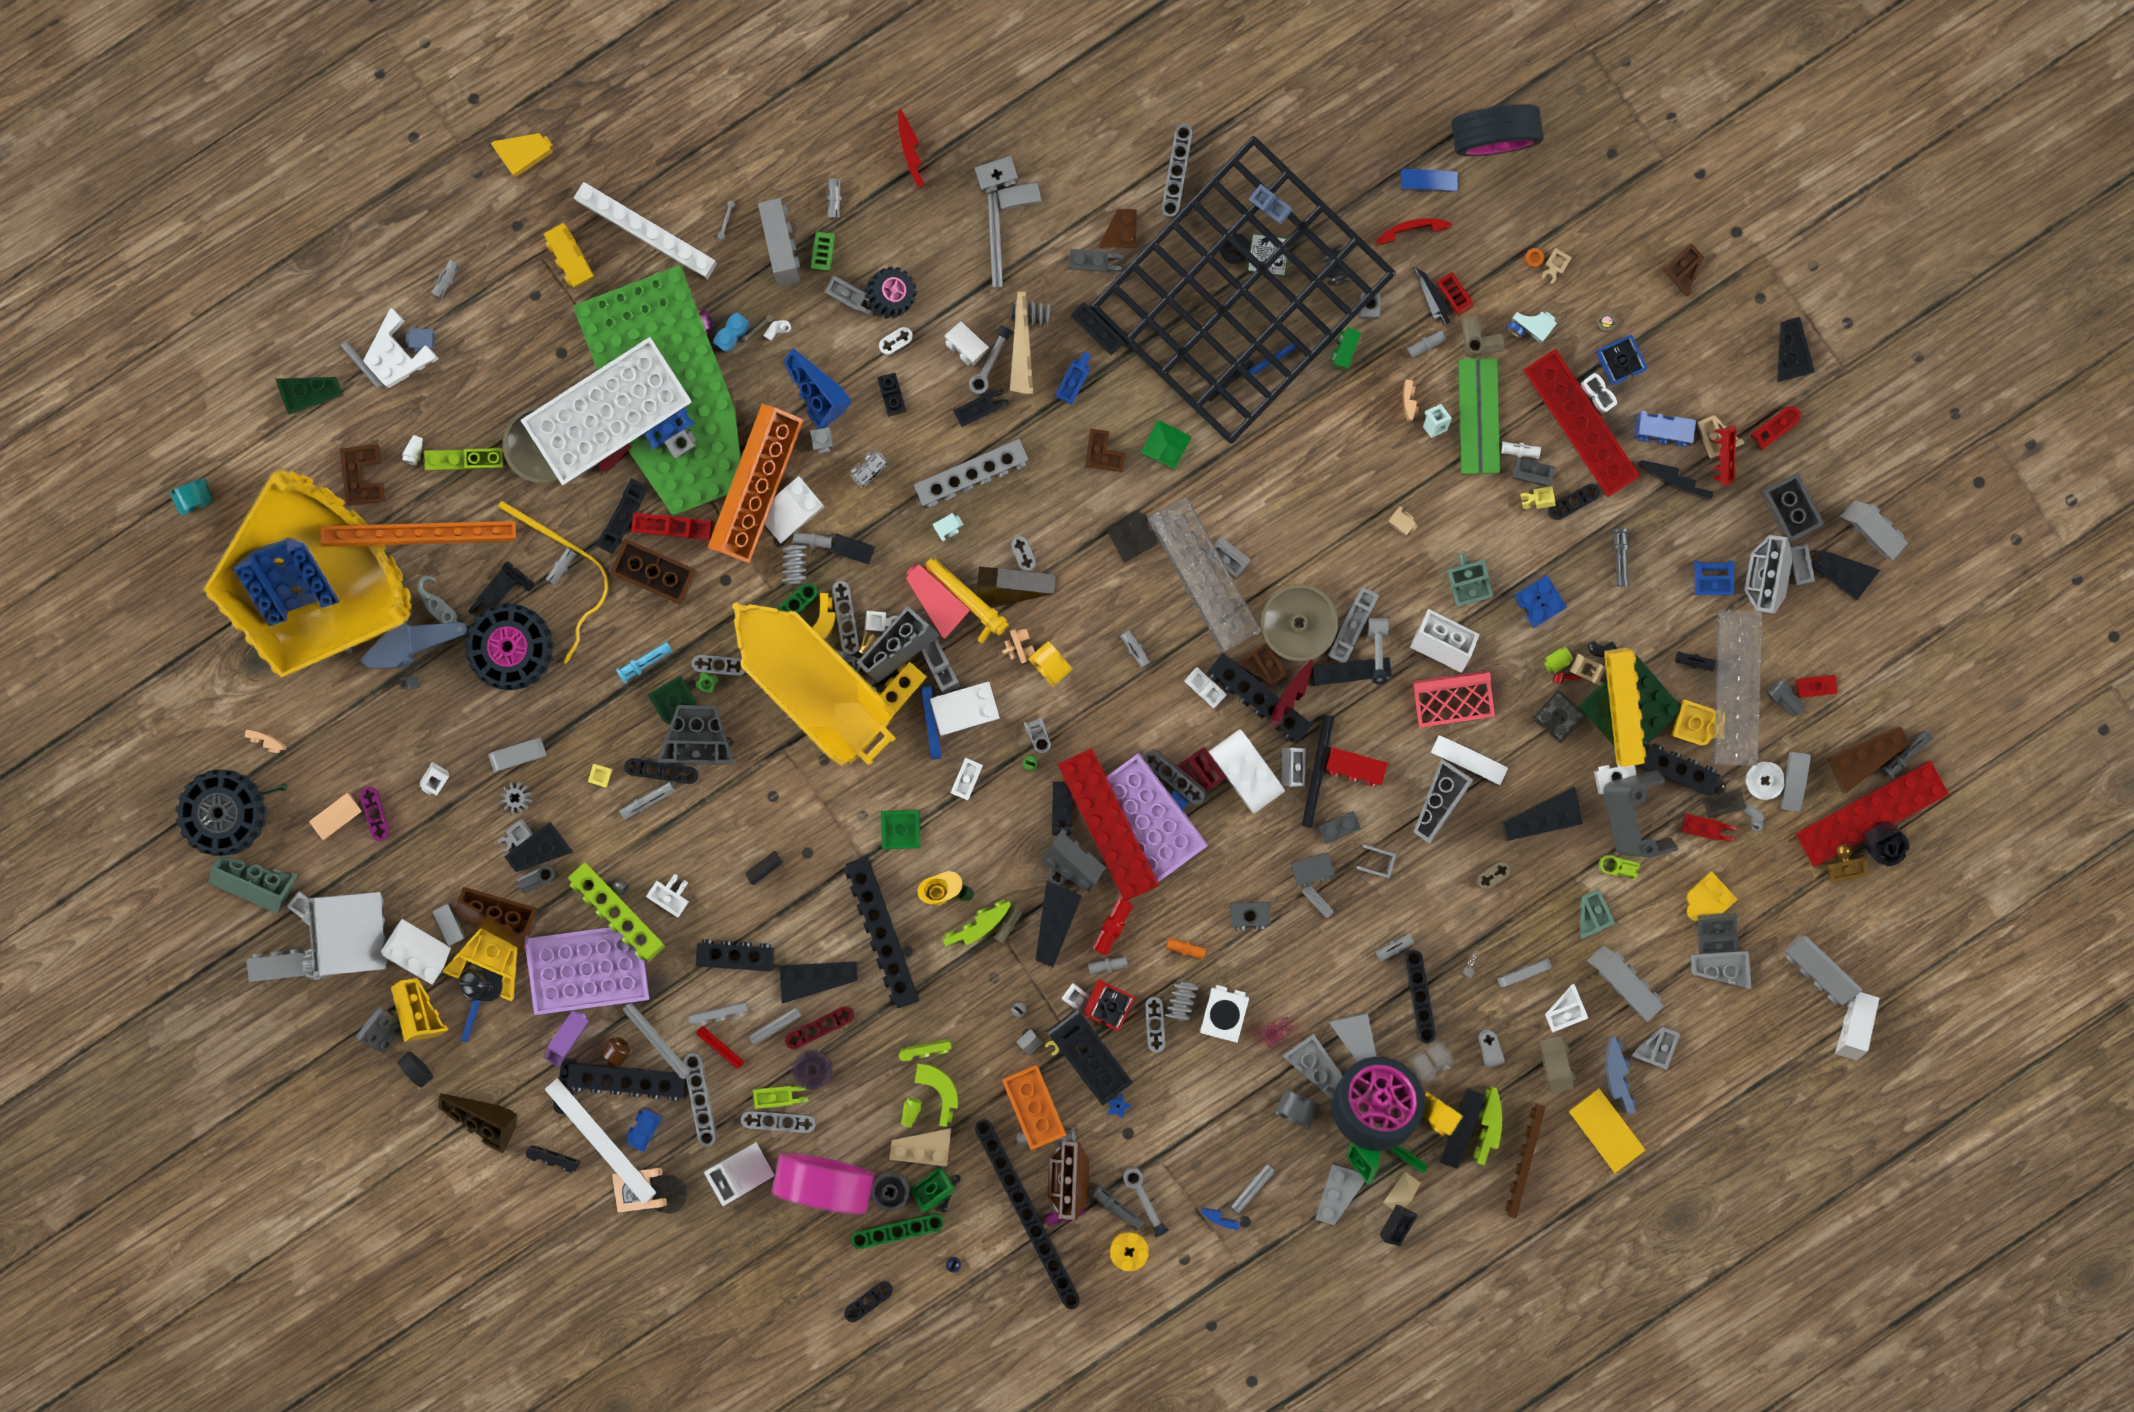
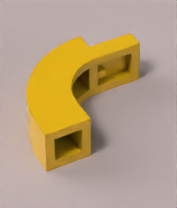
M820 593V615L817 623L812 627L824 640L831 633L836 620V613L829 612V609H832L833 601L828 593Z

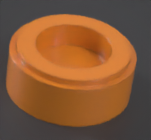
M1532 248L1525 255L1526 264L1532 268L1541 266L1545 259L1543 251L1539 248Z

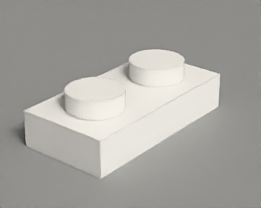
M965 758L950 793L969 800L983 765Z

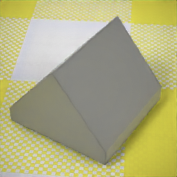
M1031 1029L1017 1041L1018 1045L1029 1056L1043 1044L1041 1039Z

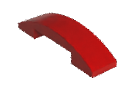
M1434 218L1406 221L1383 233L1376 240L1375 246L1395 242V234L1427 226H1430L1431 233L1450 229L1452 224L1451 222Z

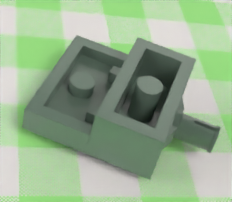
M1465 551L1462 554L1461 552L1457 553L1460 565L1446 570L1455 606L1459 607L1494 597L1485 560L1468 562Z

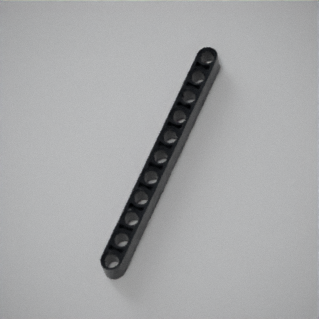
M986 1118L979 1119L975 1125V1132L1063 1305L1068 1309H1075L1080 1303L1077 1289L992 1123ZM980 1123H986L989 1126V1130L982 1133L979 1131L978 1126ZM995 1140L998 1143V1147L991 1150L987 1147V1142ZM1003 1157L1007 1163L1005 1166L999 1167L996 1164V1159ZM1012 1174L1016 1179L1013 1184L1006 1183L1004 1180L1006 1175ZM1015 1192H1022L1024 1194L1023 1200L1016 1201L1013 1198ZM1030 1209L1033 1215L1030 1218H1025L1022 1215V1211ZM1039 1226L1042 1232L1039 1235H1033L1031 1228ZM1043 1243L1050 1245V1250L1046 1253L1042 1252L1039 1248ZM1052 1260H1056L1059 1263V1267L1055 1270L1050 1269L1048 1266ZM1059 1278H1066L1068 1284L1060 1287L1057 1284ZM1068 1295H1074L1077 1298L1074 1304L1066 1302Z

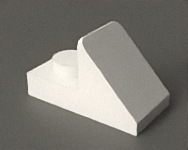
M1072 983L1062 997V1000L1074 1009L1077 1008L1082 1014L1090 995Z

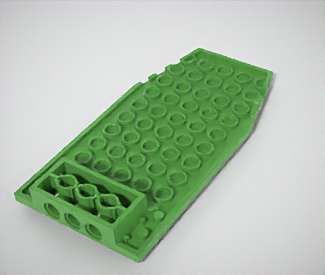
M681 265L573 305L597 371L651 337L692 401L685 409L689 419H692L695 423L686 429L688 432L691 431L697 440L694 442L696 447L678 458H674L665 443L652 450L648 438L645 439L643 434L628 443L632 447L628 450L671 514L676 515L726 496L741 460L736 409ZM680 418L676 420L679 426L683 424ZM659 431L654 433L657 440L662 438ZM681 437L678 439L677 444L683 449L686 447L687 441Z

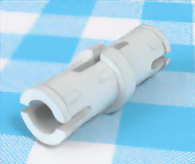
M1502 442L1501 454L1516 455L1518 458L1531 457L1539 459L1541 447L1528 446L1521 442L1519 444Z

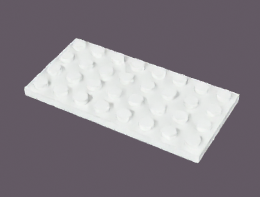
M649 337L521 419V422L561 484L565 485L680 409L688 406L692 401L652 338Z

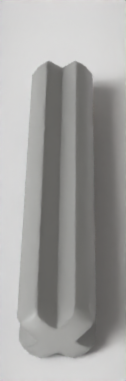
M794 1008L749 1036L753 1045L757 1044L801 1017L800 1011Z
M1266 1165L1232 1204L1231 1207L1235 1212L1240 1213L1272 1176L1274 1169L1271 1166Z

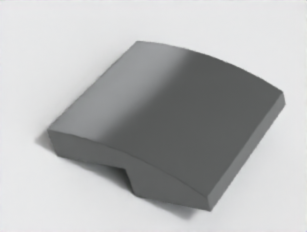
M1736 912L1698 915L1699 954L1738 951Z

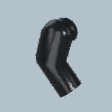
M1592 641L1587 646L1589 652L1598 657H1605L1604 651L1617 649L1613 641L1605 646L1598 645L1595 641Z

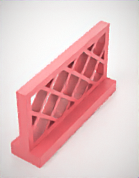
M1483 670L1412 681L1418 727L1495 717L1490 672ZM1480 684H1486L1487 691L1483 697L1474 691ZM1460 687H1466L1470 690L1464 699L1455 694ZM1446 689L1451 694L1443 702L1436 696L1441 690ZM1427 692L1432 696L1426 705L1419 701V693ZM1472 693L1480 698L1475 707L1466 702ZM1453 696L1462 701L1456 710L1447 705ZM1434 698L1443 704L1437 713L1428 708ZM1484 701L1489 705L1490 713L1482 714L1477 708ZM1464 704L1472 709L1468 716H1462L1458 713ZM1445 706L1453 712L1449 719H1443L1439 716ZM1426 709L1434 714V717L1429 722H1422L1421 715Z

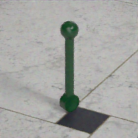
M282 783L278 787L260 791V794L264 795L278 790L285 791L287 785Z

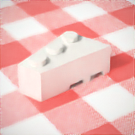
M1860 992L1847 1002L1848 1011L1843 1020V1028L1835 1051L1836 1055L1857 1061L1868 1052L1879 1003L1878 997Z

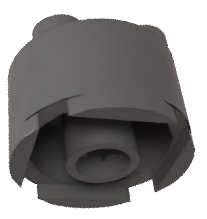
M1286 1089L1274 1114L1283 1118L1287 1115V1120L1298 1124L1300 1121V1126L1310 1130L1320 1104Z
M885 1171L875 1178L871 1189L873 1203L878 1208L891 1212L902 1208L910 1194L908 1180L898 1171ZM887 1187H890L891 1189H892V1188L895 1189L894 1192H893L894 1195H891L890 1193H888V1194L886 1193V1191H887V1189H888Z

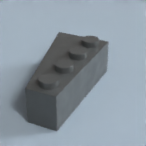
M907 606L860 658L857 664L879 683L938 638L940 634Z

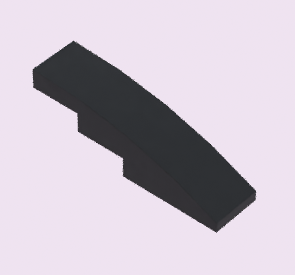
M1644 460L1639 461L1638 465L1670 487L1706 500L1712 499L1714 491L1696 488L1695 479L1678 476L1679 468Z
M1469 1088L1466 1089L1457 1111L1462 1115V1118L1447 1138V1144L1440 1158V1163L1456 1169L1459 1168L1485 1094Z

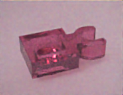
M1288 1017L1282 1018L1278 1026L1275 1022H1272L1258 1032L1269 1049L1285 1038L1282 1034L1284 1031L1289 1032L1294 1029L1293 1025L1288 1028L1284 1026V1022L1288 1020Z

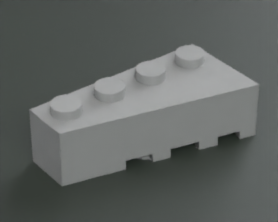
M1442 758L1413 832L1414 835L1429 845L1473 783V779Z
M1602 945L1587 962L1599 970L1598 973L1608 983L1612 984V988L1620 996L1624 997V1000L1642 1019L1648 1022L1664 1007L1660 1002L1662 998L1655 991L1650 992L1648 989L1649 984L1642 977L1640 979L1637 978L1635 975L1637 971L1630 964L1628 966L1624 964L1623 960L1625 958L1618 951L1614 953Z

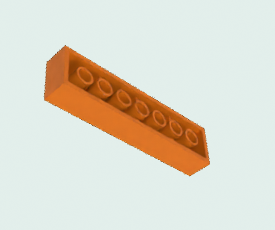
M761 404L707 548L750 563L803 419L775 407Z

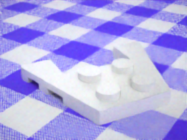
M392 308L389 310L363 360L388 388L408 378L409 374L414 371H420L425 368V365L428 363H434L439 359L426 345L413 359L392 337L394 332L405 322Z

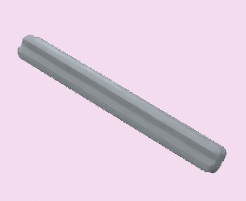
M997 193L988 194L992 286L993 288H1001L1003 281L999 201Z
M632 1003L627 1004L623 1008L625 1014L681 1079L688 1077L690 1070Z

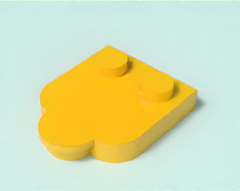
M1682 699L1681 708L1671 736L1697 745H1706L1711 739L1720 736L1722 726L1717 721L1718 716L1714 709Z
M1710 871L1688 891L1686 896L1689 904L1687 915L1691 920L1697 921L1698 915L1722 914L1738 899Z

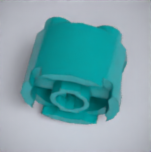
M205 477L169 491L177 512H180L181 515L194 511V506L196 505L202 508L213 503V496Z

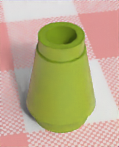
M908 1097L904 1101L901 1121L903 1126L912 1127L922 1109V1102L920 1100Z

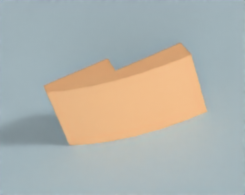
M1406 379L1403 386V406L1407 421L1412 422L1413 418L1418 416L1419 407L1416 406L1417 401L1410 400V397H1414L1416 386H1412L1413 381Z
M246 730L245 737L250 738V742L262 743V740H264L263 747L269 748L268 752L280 753V750H286V745L270 735L253 730Z

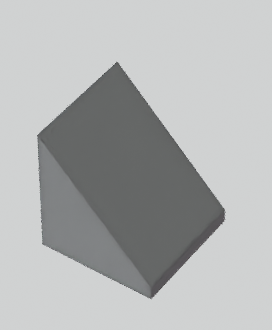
M418 676L400 677L401 689L419 688Z

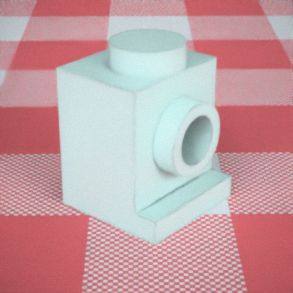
M1441 404L1425 411L1426 420L1423 428L1431 438L1447 431L1452 418Z
M953 513L933 524L942 542L946 541L945 536L948 535L950 538L959 533L958 529L964 525L958 515L954 516Z

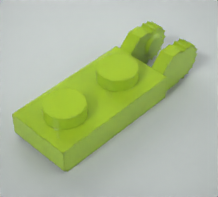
M949 1038L901 1048L900 1054H898L899 1059L911 1061L914 1056L924 1058L934 1052L945 1054L949 1052V1049H952V1042Z
M807 1085L753 1089L754 1107L759 1109L808 1102V1097L803 1096L793 1099L792 1091L807 1090Z

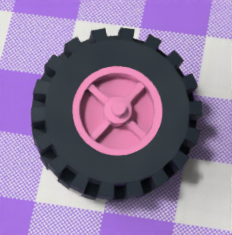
M893 267L883 268L868 281V285L865 287V291H867L865 299L869 301L866 303L868 306H872L871 311L873 313L875 311L878 312L877 316L881 317L884 315L885 319H889L891 316L892 319L904 314L915 302L914 297L917 295V291L914 288H916V284L911 282L913 278L912 276H907V271L901 272L899 267L895 269Z

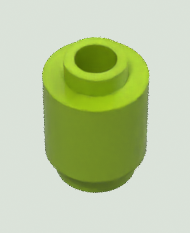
M1566 647L1563 649L1559 648L1545 657L1546 662L1544 666L1549 673L1553 671L1556 674L1570 665V662L1574 659Z

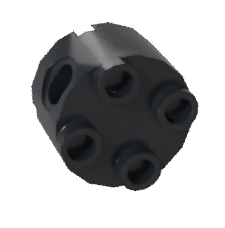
M1889 821L1876 824L1864 834L1865 849L1879 864L1888 867L1897 865L1905 859V853L1907 850L1909 851V840Z

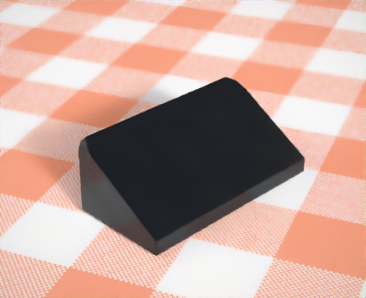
M773 851L745 873L751 885H755L780 866L783 860L776 851Z
M1396 1205L1380 1232L1383 1241L1388 1244L1401 1246L1418 1215L1401 1205Z

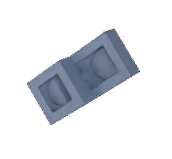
M1261 184L1249 198L1252 203L1281 225L1293 210Z

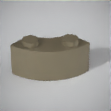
M1562 1036L1540 1040L1539 1046L1551 1094L1574 1089L1573 1081L1576 1080L1574 1070H1570L1567 1054H1570L1567 1042H1563Z

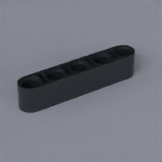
M1411 949L1406 952L1404 961L1416 1033L1421 1042L1429 1044L1435 1040L1436 1032L1424 960L1419 951ZM1412 953H1416L1419 957L1418 962L1415 964L1409 962V956ZM1416 972H1420L1422 975V979L1418 983L1412 981V975ZM1419 991H1423L1425 994V998L1421 1002L1415 999V995ZM1422 1010L1428 1012V1017L1424 1021L1418 1018V1014ZM1425 1029L1431 1031V1037L1427 1040L1421 1036L1422 1031Z

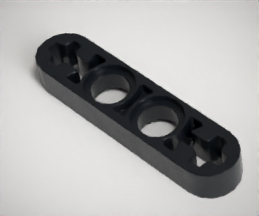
M630 758L624 764L625 772L632 776L693 784L699 778L698 771L689 766L657 763L656 761ZM632 761H634L635 765L642 766V762H645L643 774H640L641 770L638 769L631 772L628 764H632ZM654 764L657 767L655 775L647 773L648 765ZM669 767H673L676 770V776L673 778L666 776V769ZM679 768H683V773H688L689 770H692L695 778H691V781H688V777L681 776V780H678L680 775Z

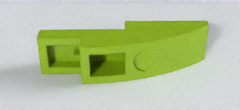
M502 448L424 451L425 470L444 471L503 468Z
M1003 899L994 903L995 907L990 910L985 907L976 911L978 914L975 916L977 924L974 925L971 922L962 926L963 930L956 933L953 930L946 933V938L943 939L945 947L962 939L967 946L983 937L999 923L1008 911L1011 902H1006Z
M1493 1086L1490 1087V1090L1486 1089L1484 1098L1486 1103L1484 1108L1481 1107L1478 1115L1479 1123L1486 1125V1128L1481 1130L1479 1139L1482 1141L1480 1147L1475 1149L1474 1158H1476V1163L1484 1166L1490 1147L1498 1149L1502 1131L1501 1102L1497 1088Z

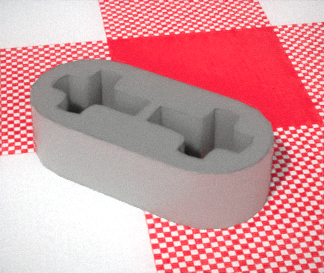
M1021 536L1014 538L1011 546L1019 567L1027 572L1033 570L1036 562L1028 541ZM1017 540L1025 542L1023 546L1024 553H1021L1019 548L1015 549L1014 546L1017 544ZM1025 554L1028 560L1032 559L1033 561L1030 564V568L1022 566L1024 562L1023 555Z

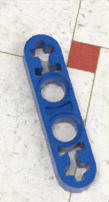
M925 685L921 687L931 759L936 760L941 759L937 723L930 699L933 698L931 685Z

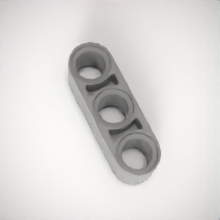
M541 737L488 754L493 772L547 756Z

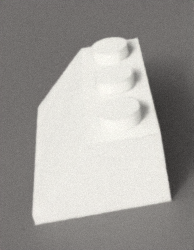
M1428 609L1410 648L1462 673L1471 658L1480 634Z
M401 919L381 952L384 957L433 985L445 965L451 947Z

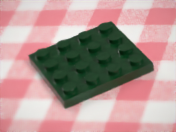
M1635 654L1636 663L1634 664V670L1638 675L1636 688L1640 694L1638 707L1642 712L1640 726L1644 731L1642 744L1645 747L1678 716L1681 705ZM1606 679L1578 707L1614 746L1608 681Z

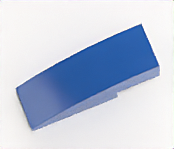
M1402 169L1401 190L1457 192L1458 172Z

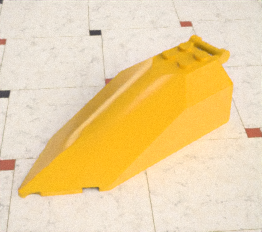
M738 602L732 605L735 612L734 623L738 648L741 650L742 660H740L741 667L829 758L842 766L859 756L867 765H870L874 757L890 741L893 742L896 739L887 729L895 710L799 614L792 611L784 612L775 608L751 604L742 605ZM883 733L885 736L866 755L863 751Z

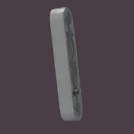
M838 581L833 585L832 591L841 646L846 654L853 655L858 652L859 640L851 591L846 582ZM839 584L847 588L844 591V597L848 596L849 600L837 602V598H841L840 592H836ZM842 603H847L850 606V610L846 614H842L839 611V606ZM845 622H850L853 625V629L849 633H845L842 630V625ZM855 634V638H851V642L856 644V647L850 652L849 649L845 648V645H848V638L843 639V635L850 636Z
M750 1110L744 1112L741 1117L742 1125L749 1129L810 1133L816 1126L814 1117L803 1114ZM751 1114L752 1118L758 1119V1114L762 1115L760 1119L761 1126H757L758 1121H753L749 1125L748 1121H745L744 1118ZM769 1115L774 1118L772 1126L764 1124L765 1116ZM786 1117L793 1119L794 1124L790 1128H786L783 1125V1119ZM796 1117L800 1118L799 1122H805L806 1119H809V1122L813 1125L809 1126V1129H805L804 1125H799V1129H795L797 1125Z

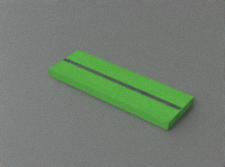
M1497 358L1459 359L1461 474H1499Z

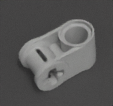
M1039 716L1038 719L1029 723L1023 722L1035 751L1039 754H1046L1051 748V743L1042 717ZM1045 740L1048 743L1047 748L1039 750L1037 748L1038 741Z
M1489 1029L1481 1031L1478 1039L1485 1067L1489 1068L1505 1063L1496 1034ZM1486 1035L1492 1037V1039H1490V1043L1483 1041L1484 1039H1486Z

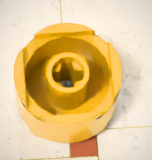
M1049 641L1028 658L1052 687L1073 670Z
M1124 1231L1113 1239L1110 1246V1256L1115 1266L1123 1271L1138 1270L1148 1259V1245L1142 1235L1133 1231ZM1126 1247L1134 1248L1132 1251L1133 1255L1124 1254Z

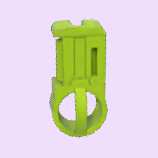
M1605 855L1600 858L1599 869L1603 873L1621 875L1634 880L1637 879L1638 874L1636 872L1639 870V863L1616 858L1612 855ZM1612 858L1615 864L1604 862V860ZM1603 865L1613 867L1614 869L1608 872L1603 868Z

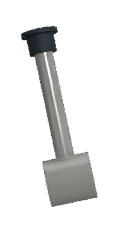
M1000 325L999 337L981 373L974 375L969 381V389L976 396L984 395L987 392V376L1003 344L1014 333L1004 326ZM975 381H982L984 383L983 389H975L973 386Z
M1388 618L1368 619V637L1375 638V671L1372 682L1377 685L1387 682V677L1383 670L1382 638L1388 637Z
M1137 1167L1127 1168L1123 1173L1124 1182L1128 1187L1135 1189L1154 1225L1153 1229L1156 1233L1154 1236L1159 1237L1165 1234L1169 1229L1165 1228L1163 1222H1160L1141 1185L1143 1175L1140 1169ZM1136 1173L1138 1174V1180L1130 1182L1128 1175Z

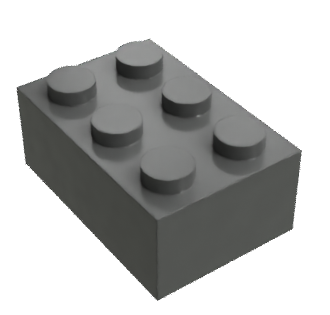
M1798 473L1760 492L1782 537H1788L1789 542L1824 525Z

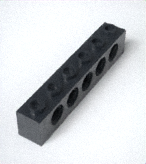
M1222 652L1209 668L1208 672L1211 673L1209 677L1216 683L1221 681L1225 684L1224 689L1231 695L1236 693L1240 696L1239 701L1246 707L1251 705L1255 708L1254 713L1261 719L1266 717L1270 720L1269 708L1273 705L1276 706L1280 698ZM1226 670L1234 672V678L1231 681L1224 678ZM1241 682L1249 684V690L1246 693L1239 690ZM1258 693L1264 696V702L1261 705L1254 702V696ZM1292 709L1287 715L1283 714L1282 721L1275 730L1281 729L1285 732L1284 737L1291 743L1294 741L1298 743L1313 724ZM1288 717L1294 721V726L1291 729L1284 726V720Z
M574 1062L569 1064L567 1087H571L572 1091H583V1088L591 1089L590 1092L602 1093V1090L610 1091L612 1095H621V1092H627L632 1097H640L641 1094H647L648 1098L660 1099V1096H668L667 1100L679 1101V1098H683L685 1078L681 1079L676 1072ZM585 1073H590L593 1076L591 1083L583 1081L582 1077ZM604 1075L611 1076L613 1079L612 1084H603L602 1077ZM629 1077L632 1080V1085L624 1087L621 1084V1079ZM649 1079L651 1087L648 1089L642 1088L640 1085L641 1080ZM668 1081L671 1085L670 1089L667 1091L662 1090L659 1086L660 1082Z

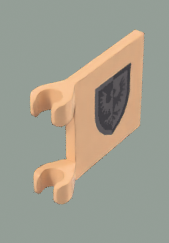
M662 1168L639 1170L638 1172L650 1184V1177L662 1175ZM617 1173L612 1174L618 1212L659 1208L667 1205L666 1198L653 1200V1197H651L646 1203H642Z

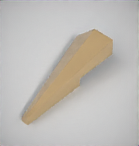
M1018 291L1010 391L1033 394L1026 292Z

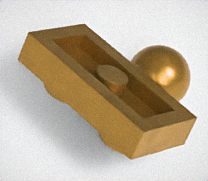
M1846 843L1840 844L1836 850L1837 855L1842 860L1826 863L1830 883L1869 875L1866 857L1863 855L1849 858L1852 854V848Z

